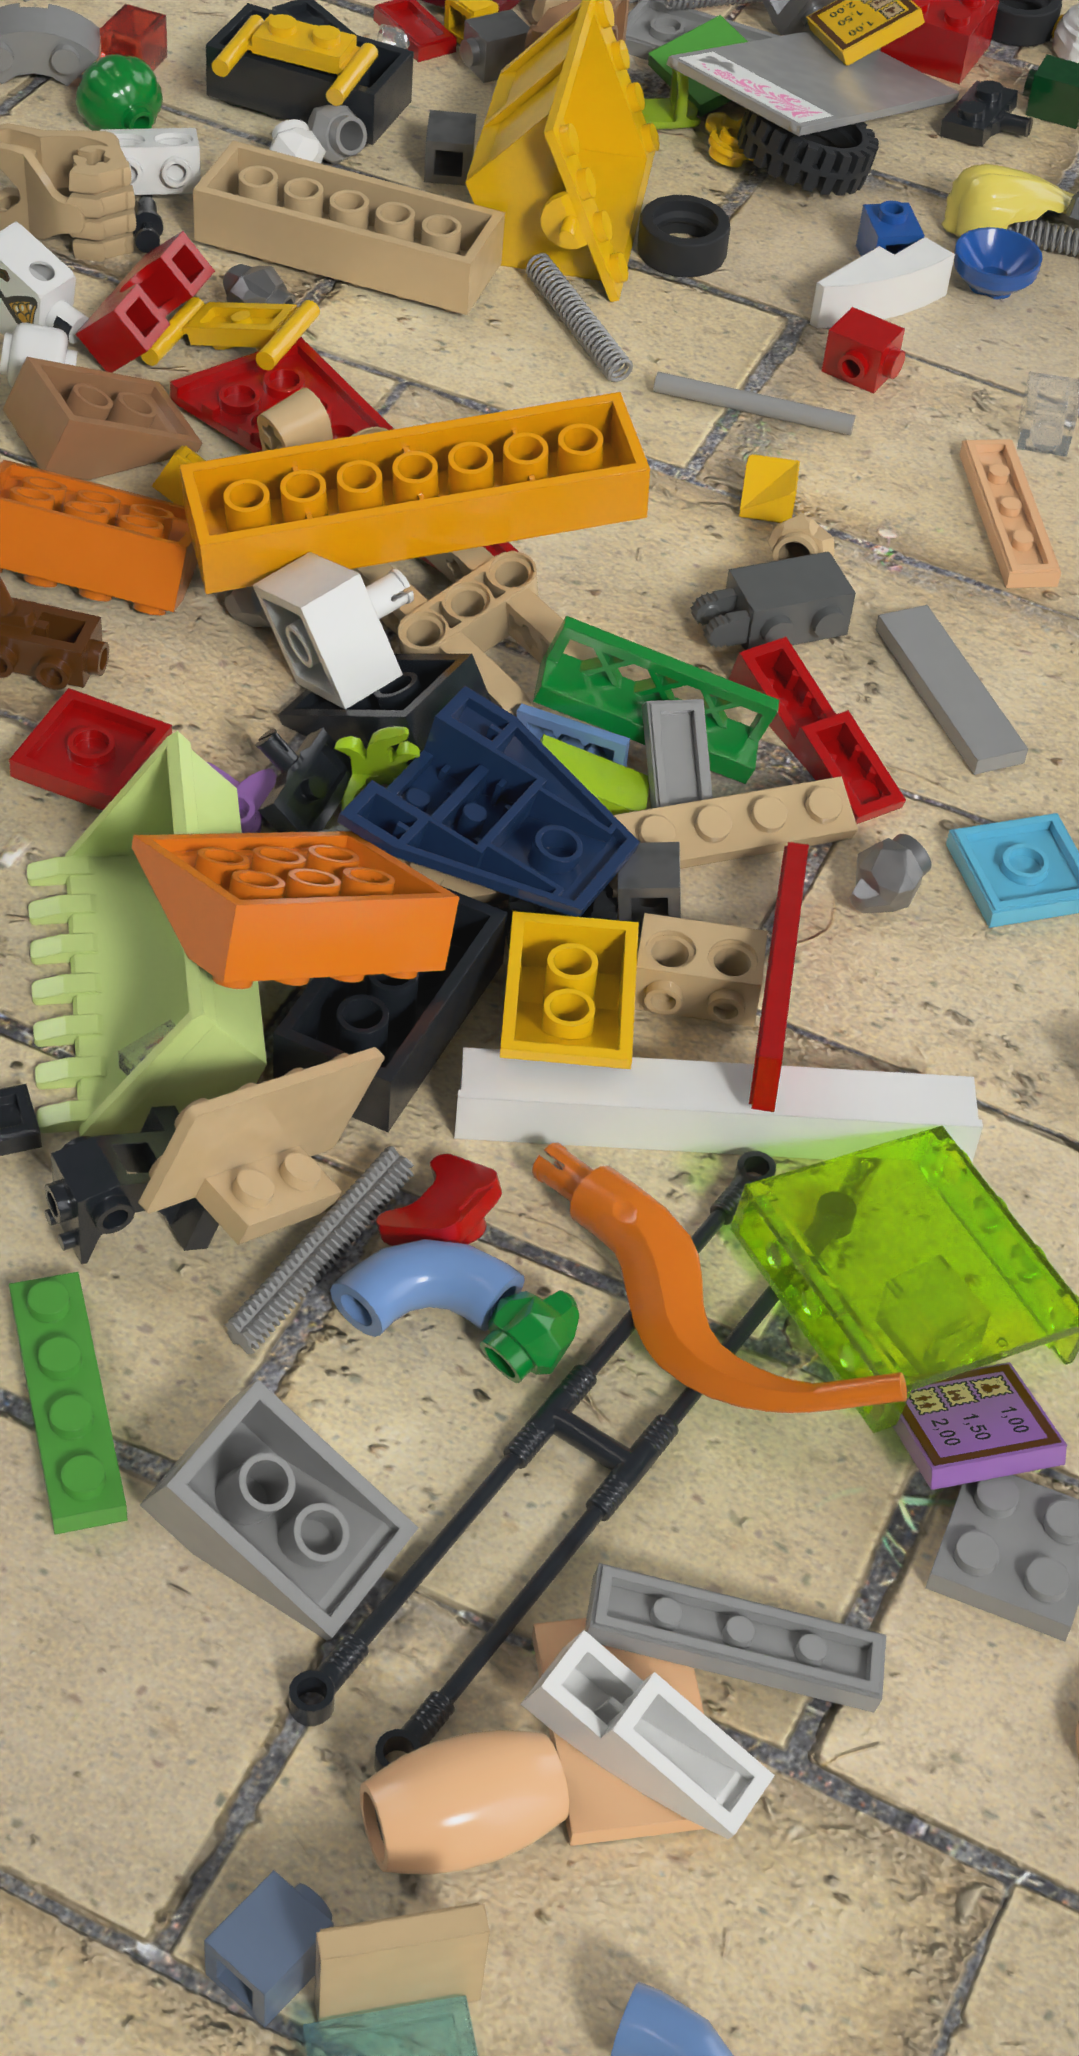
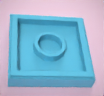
M1058 813L949 830L946 846L989 928L1079 913V851Z

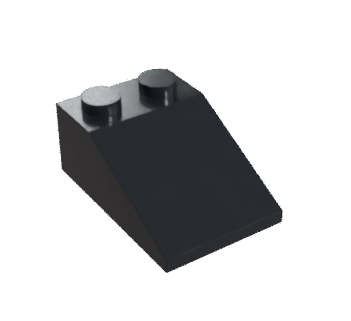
M472 653L394 654L403 675L349 708L344 709L306 689L280 712L278 717L282 725L306 737L324 728L335 742L348 736L360 738L365 749L368 748L369 741L374 732L387 727H406L409 729V737L405 741L415 744L421 753L425 748L435 716L464 686L490 701L491 698ZM399 744L391 746L395 752ZM414 759L408 761V766Z

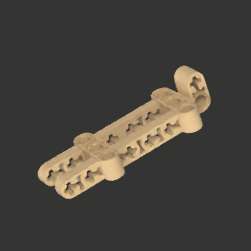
M308 388L298 390L257 417L263 451L333 440L329 415L319 398ZM370 427L352 436L388 430L386 428ZM483 546L425 556L454 584L430 600H427L410 584V587L403 591H413V602L405 604L381 618L398 635L401 654L472 653L491 701L516 717L521 703L533 707L523 689L485 654L486 651L508 636H511L541 663L559 630L563 619L539 598L537 570L533 559L522 552L516 551L503 552L494 557ZM389 563L351 570L360 573L366 587L387 575L394 568ZM571 639L563 652L580 660L597 657L593 648Z

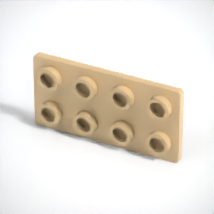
M376 1047L351 1055L342 1053L323 1064L307 1069L295 1068L279 1078L260 1084L248 1083L235 1092L213 1099L200 1098L193 1101L177 1116L174 1124L176 1130L164 1154L152 1165L149 1171L151 1179L139 1200V1204L150 1214L196 1198L237 1245L331 1210V1207L335 1205L342 1191L311 1156L335 1147L384 1061L385 1056Z

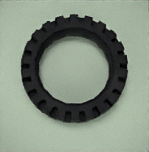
M749 109L744 114L737 135L739 148L744 150L743 154L748 159H754L753 164L758 168H768L767 173L775 178L782 176L787 184L794 186L796 182L802 185V189L811 192L813 188H817L820 194L830 195L832 191L835 195L842 196L846 192L853 194L860 190L871 170L879 148L878 138H874L875 133L872 129L866 128L867 124L865 122L797 136Z

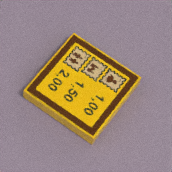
M836 0L806 17L810 30L846 66L925 23L921 8L912 0Z

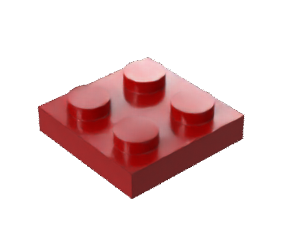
M68 688L9 759L10 777L103 811L160 744L172 734V725Z

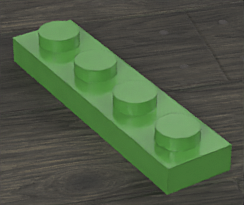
M79 1272L10 1283L11 1304L54 1535L128 1521L127 1505Z

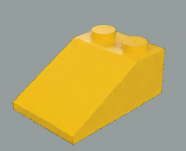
M513 911L499 1058L631 1069L639 922Z

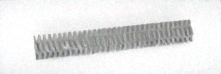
M392 1146L384 1149V1152L375 1159V1162L355 1181L356 1183L350 1186L351 1188L340 1197L341 1199L331 1207V1210L321 1218V1221L311 1229V1232L301 1240V1243L290 1252L291 1254L286 1256V1259L280 1263L281 1265L276 1267L275 1271L270 1274V1277L265 1279L260 1288L255 1290V1293L249 1297L250 1299L244 1302L245 1305L241 1306L239 1311L234 1313V1316L228 1320V1323L224 1324L228 1329L227 1333L233 1344H240L247 1354H254L253 1349L260 1348L258 1343L262 1344L265 1342L263 1337L268 1338L270 1336L268 1331H275L273 1325L279 1326L281 1324L279 1320L286 1319L284 1314L288 1315L291 1313L289 1308L294 1309L296 1307L294 1302L300 1303L301 1299L299 1297L303 1298L306 1296L304 1291L310 1292V1286L316 1285L315 1280H321L319 1274H326L325 1269L331 1268L330 1263L335 1264L337 1262L335 1258L341 1257L340 1252H346L345 1247L351 1246L350 1241H356L355 1236H360V1231L366 1229L364 1225H370V1220L376 1218L374 1214H380L379 1209H384V1204L390 1203L389 1198H394V1193H399V1188H403L405 1186L404 1183L409 1181L408 1177L414 1176L409 1169L414 1166L411 1161L406 1157L400 1156Z

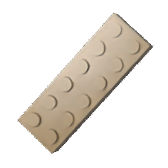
M234 140L193 189L194 241L212 245L219 250L234 251L253 256L263 262L278 263L297 268L311 275H322L341 280L355 287H366L385 292L402 300H414L440 307L446 312H458L468 315L502 263L505 212Z

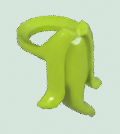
M672 69L670 98H644L645 108L642 110L646 124L654 123L656 129L691 128L700 125L701 119L697 117L699 109L688 100V76Z
M398 726L380 729L372 734L367 749L364 748L360 738L353 736L343 737L336 742L334 749L350 756L352 765V776L341 801L342 811L372 780L379 785H390L408 767L409 760L420 757L419 748L415 744L405 741L409 737V729ZM399 744L395 752L391 746Z

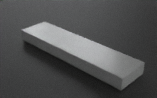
M923 605L878 615L876 631L972 773L976 775L1024 764L1028 752L1027 746L929 606Z
M599 1563L592 1579L585 1631L601 1645L873 1713L882 1701L886 1650L885 1634Z

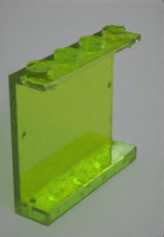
M943 1126L745 1184L730 1230L836 1380L902 1372L906 1381L908 1400L912 1390L1044 1344L1048 1349L1052 1348L1065 1365L1074 1362L1079 1352V1297L1072 1292L1047 1260L1043 1250L1032 1241L1011 1214L1004 1200L996 1195L972 1164L968 1154L960 1149ZM907 1400L855 1408L872 1432L876 1433L897 1425Z

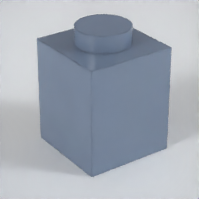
M273 1870L204 1940L205 1974L265 2028L315 1976L316 1932H320V1929L334 1927V1923L331 1921L332 1914L323 1899L311 1888L301 1883L293 1887Z

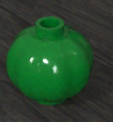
M110 54L100 58L85 70L82 75V81L77 88L75 101L78 113L81 115L84 124L92 131H100V129H151L156 123L157 115L161 110L163 95L156 75L144 60L134 56Z

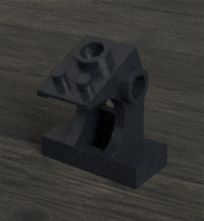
M175 1105L151 1107L140 1133L92 1137L81 1136L66 1143L62 1149L51 1153L53 1182L45 1185V1195L49 1205V1209L45 1210V1216L50 1226L58 1223L61 1225L64 1233L58 1235V1241L62 1250L65 1251L73 1248L81 1264L88 1263L102 1234H111L122 1230L133 1220L135 1213L145 1211L139 1204V1200L151 1179L149 1171L152 1165L164 1154L176 1130L174 1124L180 1113ZM127 1172H136V1174H127ZM196 1198L158 1210L167 1219L184 1251L207 1249L219 1226L217 1221Z

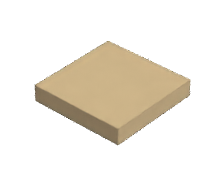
M478 1902L320 1929V1932H316L314 1994L318 2027L324 2028L481 2000L490 1935L485 1905Z

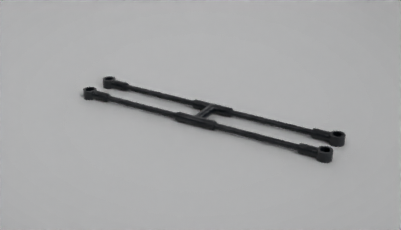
M750 1151L740 1156L733 1181L711 1205L710 1215L691 1236L698 1254L723 1225L732 1223L752 1198L763 1197L771 1191L776 1173V1164L768 1154L761 1151ZM749 1172H756L762 1176H753ZM827 1196L818 1201L812 1225L790 1251L788 1263L723 1341L722 1345L734 1355L800 1273L810 1270L831 1243L842 1242L849 1237L855 1218V1209L847 1199L840 1196ZM826 1217L837 1218L840 1222L828 1220ZM630 1309L584 1364H578L573 1367L565 1379L562 1380L526 1422L525 1426L509 1442L503 1451L504 1458L354 1634H346L316 1670L302 1672L293 1678L289 1686V1711L298 1723L305 1726H317L323 1724L331 1717L334 1711V1696L359 1664L362 1663L364 1658L367 1657L369 1644L518 1468L523 1469L527 1467L532 1458L536 1456L554 1434L610 1469L611 1472L587 1500V1510L441 1690L439 1692H431L401 1729L387 1731L379 1738L375 1748V1771L378 1772L391 1763L385 1758L389 1752L402 1751L410 1753L429 1744L454 1713L455 1707L453 1704L600 1521H608L657 1461L658 1457L665 1451L674 1437L677 1436L679 1423L703 1394L686 1387L664 1415H657L630 1448L572 1413L580 1401L595 1386L597 1382L596 1375L636 1329ZM307 1692H316L321 1694L324 1700L310 1705L302 1702L299 1697Z

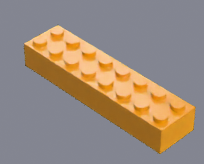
M621 392L180 465L185 515L206 594L252 587L253 584L309 552L348 569H355L647 518L650 467Z

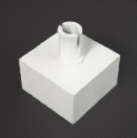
M309 552L252 585L298 685L347 709L403 675L380 622L381 618L414 600L412 590L403 591L410 587V584L398 569L389 571L387 575L365 587L360 573Z

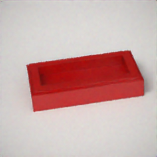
M392 0L374 6L373 20L402 48L414 51L413 58L417 62L456 52L457 38L416 0Z

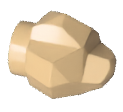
M802 513L776 526L768 542L774 561L830 551L833 558L835 556L834 537L817 522Z

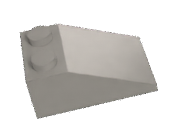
M258 1379L228 1401L140 1504L145 1511L193 1555L327 1641L334 1637L419 1528Z

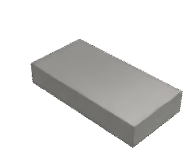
M704 699L646 701L642 705L651 809L713 798Z

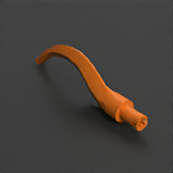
M552 1143L544 1149L545 1153L555 1160V1166L540 1155L535 1160L532 1169L534 1178L547 1184L569 1200V1212L572 1219L596 1236L615 1253L621 1266L634 1326L644 1347L659 1367L683 1385L711 1399L740 1408L777 1413L822 1412L907 1400L906 1381L902 1372L810 1383L775 1375L737 1357L719 1342L710 1329L704 1307L703 1280L699 1254L691 1236L666 1207L611 1166H600L593 1170L568 1152L567 1148L560 1143Z

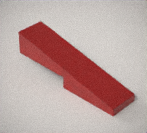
M787 637L739 652L728 679L779 699L778 712L769 727L816 781L842 776L856 824L903 807L906 798L849 710L839 714L835 713Z

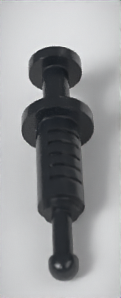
M141 195L142 199L138 201L137 213L135 214L136 229L133 231L137 248L144 253H148L160 245V236L163 232V220L157 213L156 202L152 199L153 195Z

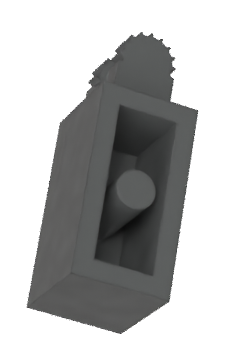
M830 551L729 569L726 589L713 591L711 594L708 592L705 595L701 594V597L696 598V601L692 602L693 606L690 608L695 621L698 624L701 623L702 626L705 624L706 628L703 629L704 636L711 646L714 645L715 648L720 646L722 648L724 645L728 647L741 644L744 650L783 637H787L792 645L847 635L856 592Z

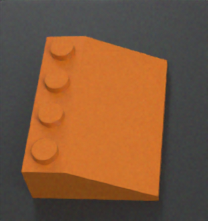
M3 460L0 463V573L3 572V569L22 573L26 582L41 587H56L57 583L79 588L78 593L81 596L91 600L111 601L112 597L131 601L133 602L134 609L150 615H165L166 611L175 612L184 600L198 563L184 506Z
M352 831L133 835L131 848L187 957L210 973L212 980L218 985L233 989H247L252 986L253 981L274 980L286 985L301 986L308 984L309 978L330 977L343 982H360L364 979V975L385 974L398 979H413L417 977L418 972L445 970L459 896Z

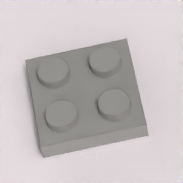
M1015 1475L962 1484L926 1589L1065 1642L1079 1605V1499Z

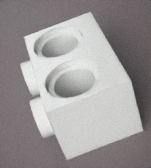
M196 128L100 129V131H108L118 137L121 150L130 164L132 175L130 185H133L134 195L193 194L194 187L201 180L200 147Z

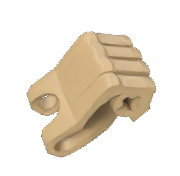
M10 123L0 124V170L16 186L0 190V231L14 222H18L36 239L45 240L58 234H70L72 237H75V240L72 242L75 259L102 262L109 258L134 252L133 231L136 229V217L134 212L133 185H130L132 175L129 161L126 160L121 150L119 139L115 134L108 131L42 130Z

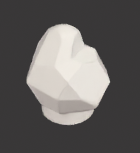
M297 119L286 120L275 126L272 131L273 141L271 142L270 150L317 163L322 162L326 151L314 133L309 131V127L305 122Z

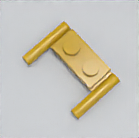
M269 14L265 21L259 15H252L212 62V70L220 77L227 76L247 50H250L254 54L337 74L339 76L326 92V98L330 104L340 106L378 57V50L371 43H364L361 47L356 46L357 35L341 32L334 26H317L297 21L294 17L285 14Z
M193 297L168 321L170 323L169 327L153 346L141 355V358L150 366L157 365L174 345L187 334L190 345L212 346L216 350H225L232 347H255L259 351L256 355L258 366L267 371L272 370L317 319L320 309L311 300H306L297 307L296 304L208 302L204 304L201 299Z

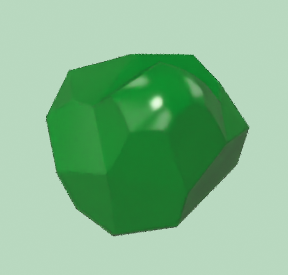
M563 1290L555 1292L544 1300L528 1291L501 1298L488 1321L490 1333L480 1342L482 1352L499 1372L515 1383H520L530 1372L536 1375L551 1374L575 1338L580 1317L576 1300L571 1294Z

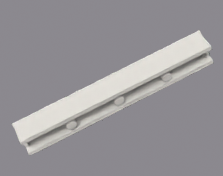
M463 1047L460 1090H458L454 1139L539 1144L560 1143L561 1145L734 1155H743L750 1151H761L770 1157L971 1168L983 1124L982 1119L978 1117L974 1077L781 1066L775 1111L769 1112L751 1109L752 1104H749L754 1064L632 1057L631 1069L499 1058L500 1049Z

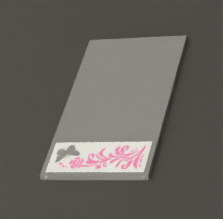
M812 31L671 55L668 57L666 64L797 136L957 101L960 93L879 50L846 66Z

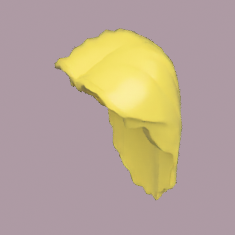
M987 163L973 165L964 169L958 178L953 181L952 191L947 197L945 219L941 225L947 232L955 234L959 238L964 233L977 228L994 227L1007 229L1013 223L1036 220L1048 210L1066 214L1074 194L1064 191L1038 176L1021 170Z

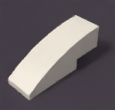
M926 237L895 255L879 246L817 282L810 324L816 328L832 327L852 307L883 320L922 308L946 296L955 254Z
M585 1630L560 1651L521 1703L524 1708L558 1736L617 1778L682 1817L726 1839L735 1835L775 1776L657 1673H652L643 1681Z

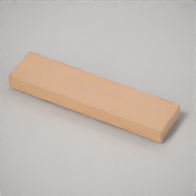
M1011 439L962 441L959 456L1005 587H1058L1061 570L1013 441Z

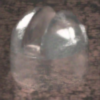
M381 24L377 41L404 49L409 48V38L402 29Z

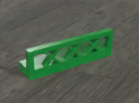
M569 616L564 618L540 663L533 702L645 745L642 705L646 701L681 700L674 696L671 690L674 688L688 685L698 689L704 697L710 771L744 784L747 783L755 771L758 743L776 716L779 708V699ZM571 639L593 648L598 657L580 660L563 652ZM634 664L647 669L651 678L633 681L623 677L618 668ZM741 706L758 714L751 725L748 726L727 718L724 710Z

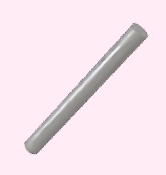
M657 372L654 383V392L846 435L852 434L856 415L663 372Z

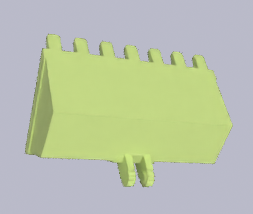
M178 731L169 735L67 851L65 857L37 861L27 866V880L30 886H67V895H57L32 901L28 906L29 922L32 925L69 924V934L55 935L31 942V962L35 965L71 963V974H62L34 981L32 983V1002L35 1005L73 1003V1015L42 1020L34 1024V1044L38 1047L75 1045V1057L38 1064L35 1067L36 1087L38 1089L77 1087L78 1100L39 1108L37 1110V1122L40 1133L79 1131L80 1137L140 1133L151 1107L175 1105L180 1113L186 1106L197 1099H213L235 1092L245 1084L257 1083L267 1065L258 981H253L252 986L247 989H233L218 985L212 980L210 973L187 957L131 848L133 835L242 833L237 788L191 749V742Z

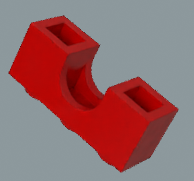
M181 231L145 254L75 335L106 372L112 373L146 353L169 327L170 323L165 317L178 306L193 298L215 270L185 232Z

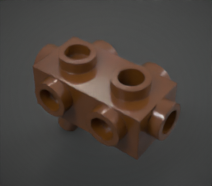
M0 577V678L8 677L13 672L36 677L43 686L53 690H61L67 685L84 688L91 674L97 676L104 674L109 659V644L102 641L100 616L13 598Z

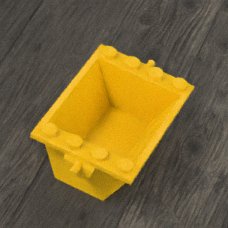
M582 0L580 4L500 71L465 183L475 205L505 212L502 263L500 266L526 269L532 257L545 253L565 276L602 281L609 301L614 302L620 300L623 283L628 280L627 266L655 151L659 150L660 144L654 123L646 124L642 110L645 108V100L639 82L632 83L627 71L630 67L627 46L623 40L616 41L612 30V26H614V12L610 0ZM542 257L537 258L536 260H534L533 263L531 264V267H532V265H533L537 260L541 259ZM545 262L539 263V264L535 267L534 271L537 269V267H538L539 265H541L542 263H545ZM549 266L543 267L542 269H540L539 272H541L543 269H545L546 267H549Z

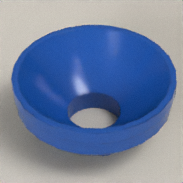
M994 227L977 228L964 233L957 240L954 250V266L975 294L986 295L996 300L1008 298L1011 294L1031 285L1037 278L1043 259L1039 247L1028 237L1012 230Z

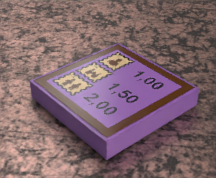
M1010 1362L907 1380L906 1401L879 1404L931 1490L1065 1465L1066 1442Z

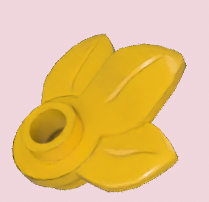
M713 112L707 117L705 127L710 132L708 138L710 148L708 153L718 163L736 168L742 166L744 160L748 159L743 154L744 150L739 148L737 140L743 118L735 121L723 112Z

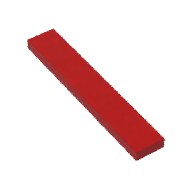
M788 842L787 846L784 845L749 1104H752L751 1109L775 1111L809 844Z

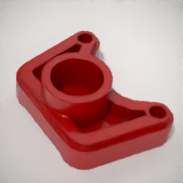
M441 1154L434 1157L430 1162V1167L435 1181L422 1196L408 1206L385 1211L377 1217L376 1223L382 1241L390 1246L423 1239L470 1244L476 1241L486 1230L485 1216L497 1204L502 1195L497 1172L492 1168L452 1154Z

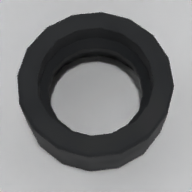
M999 0L992 39L1007 45L1022 47L1036 46L1050 41L1054 25L1060 16L1062 0Z
M669 195L659 197L646 204L640 214L637 239L638 255L649 267L671 276L698 277L710 274L720 268L727 257L730 235L729 216L720 206L696 196ZM669 234H688L698 238H680Z

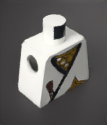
M14 222L1 230L0 333L4 335L5 332L14 333L18 324L26 322L61 329L67 334L68 341L72 344L80 341L75 334L89 318L73 307L76 284L73 271L18 222Z

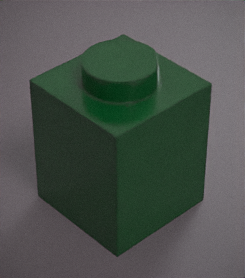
M1046 54L1037 70L1031 69L1027 76L1023 90V96L1029 97L1025 115L1077 129L1079 125V63Z

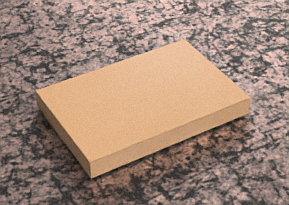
M587 1618L536 1623L533 1625L532 1640L539 1679L560 1651L585 1630ZM602 1645L643 1681L652 1673H657L704 1714L693 1667ZM549 1728L550 1739L559 1756L568 1789L569 1814L565 1821L570 1846L706 1829L634 1789L592 1761Z

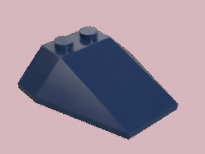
M464 686L435 716L425 748L420 753V757L415 758L387 788L372 780L344 808L337 820L339 824L398 859L573 917H581L634 854L640 843L516 716L467 686Z

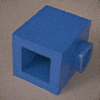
M889 200L881 204H863L856 247L861 257L879 246L895 255L924 238V233L909 202L901 203Z

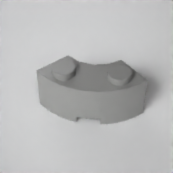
M20 3L0 7V83L4 84L15 76L35 73L53 77L66 86L70 85L99 58L101 29L82 15L57 5L48 4V8L20 7Z

